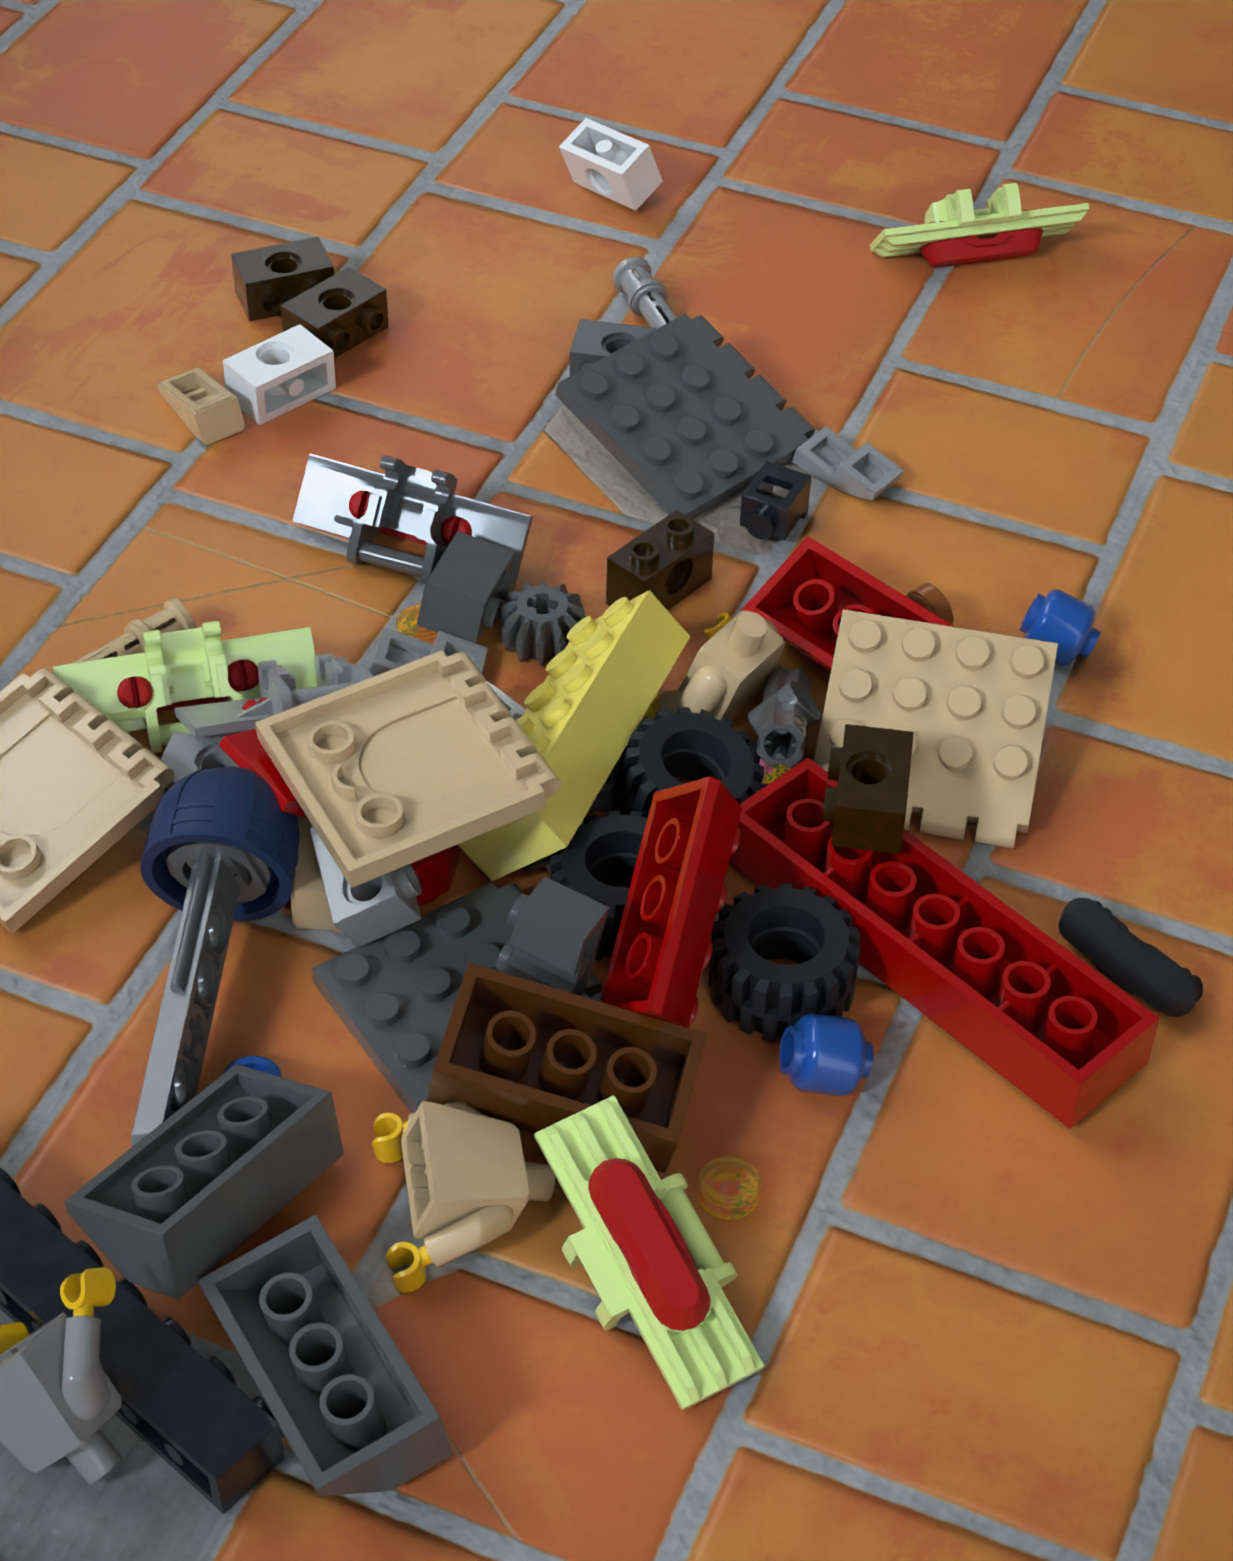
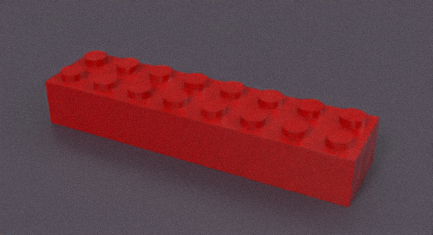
M806 758L739 804L742 807L738 824L741 837L738 848L729 862L760 886L767 884L770 889L779 888L780 883L792 884V889L803 890L807 886L816 889V895L821 898L829 895L838 901L837 910L846 909L853 917L852 927H858L860 935L858 963L1069 1129L1148 1064L1160 1020L1158 1016L904 829L900 854L831 846L834 822L822 821L826 787L838 788V781L827 780L828 772L810 758Z

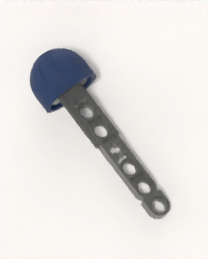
M235 766L205 768L185 776L175 783L162 797L148 830L140 864L142 878L156 896L167 904L181 910L182 914L131 1134V1147L197 1094L233 921L244 922L268 917L281 910L291 897L292 881L295 878V866L298 863L300 842L297 817L294 814L282 812L277 798L269 785L253 771Z

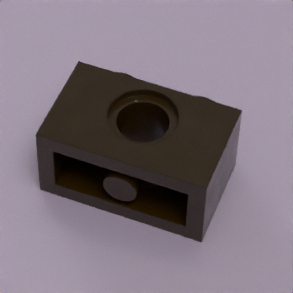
M319 237L231 254L235 292L249 322L281 315V305L334 275V266Z
M347 267L281 305L283 332L299 324L333 350L335 359L389 327L387 291L369 278Z
M675 510L607 557L606 604L611 606L622 597H627L630 601L650 590L660 603L669 610L712 579L714 532L680 511Z
M845 724L843 747L831 746L827 780L838 781V788L826 787L822 821L834 822L831 846L901 853L914 732Z

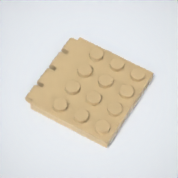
M843 609L814 762L828 772L831 746L843 747L845 724L914 732L904 829L909 831L911 815L917 814L922 815L919 833L964 840L966 823L976 824V843L1013 849L1016 831L1027 833L1058 643Z
M443 650L255 722L258 740L351 888L546 808V798L556 794L561 787L560 779L543 756L537 753L535 745L518 722L511 717L510 711L490 684L486 683L485 677L465 652L455 653L447 657Z
M48 668L38 670L30 678L22 673L0 691V923L12 934L152 812L165 795L163 789L174 777V771L148 749H142V745L115 722L108 720L105 714L79 693L74 692L68 684Z

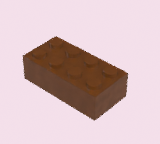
M468 962L433 1069L427 1102L441 1105L450 1102H464L490 1118L512 1123L520 1130L535 1134L614 1095L655 1170L665 1173L679 1141L707 1034Z

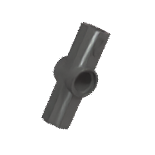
M780 666L766 677L763 702L748 713V719L758 734L756 752L768 766L780 764L789 768L798 762L804 754L806 729L821 718L820 711L810 696L811 680L800 668L791 670Z

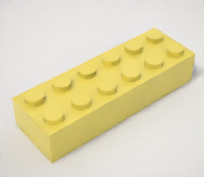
M650 590L630 601L627 597H622L615 601L602 616L595 620L587 616L575 624L566 636L570 641L566 648L557 654L546 666V671L549 675L525 699L524 704L528 708L522 717L516 721L537 748V753L543 756L560 779L561 787L556 794L546 798V808L457 844L491 881L562 850L569 845L627 746L633 731L637 729L688 642L690 635Z

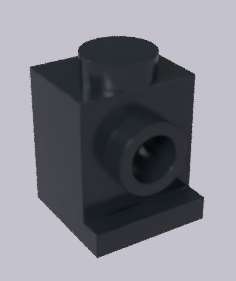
M766 461L742 494L740 526L746 527L748 532L758 539L764 540L773 536L786 540L799 519H805L808 514L811 475ZM775 485L790 491L786 497L773 494V486Z

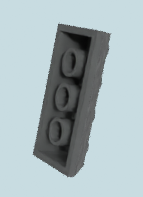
M235 1064L66 1199L64 1202L67 1212L128 1282L179 1300L198 1283L197 1280L212 1271L344 1155L332 1092Z
M316 1215L197 1280L319 1497L391 1491L453 1455L439 1414Z

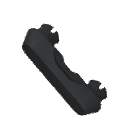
M1076 898L1070 901L1064 908L1058 924L1062 937L1089 957L1098 971L1124 991L1142 998L1153 1008L1171 1017H1181L1188 1014L1194 1008L1195 1003L1202 997L1203 984L1197 975H1191L1189 969L1182 968L1156 947L1136 937L1123 922L1112 915L1111 910L1103 908L1099 901H1093L1089 898Z

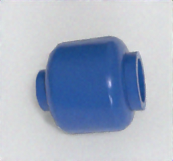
M1059 589L1051 590L1046 596L1038 593L1019 627V630L1025 633L1024 638L1058 643L1055 664L1060 666L1070 664L1077 655L1086 659L1101 633L1100 630L1093 627L1096 619L1094 608Z
M814 1013L806 1014L800 1017L794 1026H788L783 1033L779 1050L780 1068L783 1074L789 1075L790 1082L801 1092L834 1096L849 1095L858 1086L861 1077L867 1078L872 1070L874 1060L873 1046L870 1042L865 1041L862 1028L854 1019Z

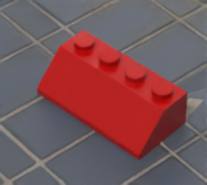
M809 536L806 537L741 609L742 611L757 613L771 622L777 628L784 642L829 671L832 669L843 609L955 627Z
M709 776L654 792L600 1002L689 1028L694 1022L699 1006L696 993L701 973L708 965L713 950L710 936L715 916L721 910L726 899L727 887L724 880L729 860L736 852L741 837L738 824L742 807L720 780Z

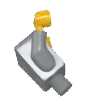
M109 1268L86 1269L83 1273L69 1275L60 1286L61 1300L67 1308L73 1309V1317L68 1318L63 1312L30 1335L26 1326L21 1322L0 1325V1442L29 1471L38 1473L66 1456L86 1482L91 1485L108 1473L122 1458L99 1430L122 1405L120 1394L104 1372L100 1362L101 1320L94 1317V1307L109 1305L115 1296L116 1281L113 1272Z

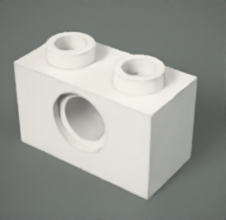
M585 118L559 146L575 184L635 211L663 182L648 144L588 118Z
M300 324L223 360L226 389L238 397L241 411L259 426L336 389L333 350Z

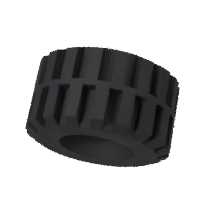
M678 707L675 714H672L667 709L656 712L654 720L648 717L639 723L637 731H633L629 739L614 785L616 790L614 796L615 808L622 810L621 815H630L631 811L643 812L644 818H648L654 792L684 784L674 777L690 781L709 776L718 779L735 800L741 804L760 791L762 787L764 766L759 765L761 757L756 752L757 747L748 746L751 738L743 730L735 731L732 728L733 722L725 717L721 721L713 718L710 711L701 709L698 714L691 713L689 707Z
M619 810L607 811V816L600 818L596 814L585 817L584 825L578 827L569 845L551 855V880L610 907L595 960L601 961L603 956L612 958L630 888L613 887V885L630 886L647 822L643 812L631 811L630 815H620Z
M780 883L779 888L770 889L767 884L755 887V893L752 895L743 891L734 897L733 905H724L719 911L718 921H714L711 940L713 950L709 966V986L711 987V998L714 1005L721 1006V1015L729 1023L738 1020L740 1031L748 1035L757 1031L763 1033V1040L775 1042L776 1036H783L786 1028L794 1026L803 1015L814 1013L843 1017V1011H849L855 993L860 955V935L858 927H852L853 917L846 909L837 910L838 901L829 895L821 898L816 895V889L807 886L803 890L792 889V884ZM786 959L797 962L799 964L782 965L770 962L768 960Z

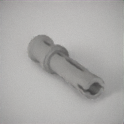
M642 257L627 258L615 268L612 281L618 291L627 295V304L631 311L637 316L644 317L651 328H659L678 318L666 302L667 291L664 285L652 278V270L648 262ZM633 270L637 271V276L634 275Z

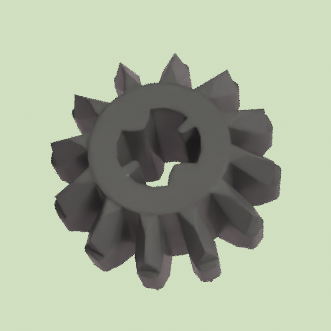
M544 580L541 586L533 587L528 583H524L521 592H508L507 599L504 605L501 606V613L498 615L499 630H501V637L506 651L516 652L520 662L530 658L537 659L541 667L544 660L553 659L566 648L570 642L566 638L568 632L575 624L587 616H584L580 595L568 593L565 584L555 588L548 587Z

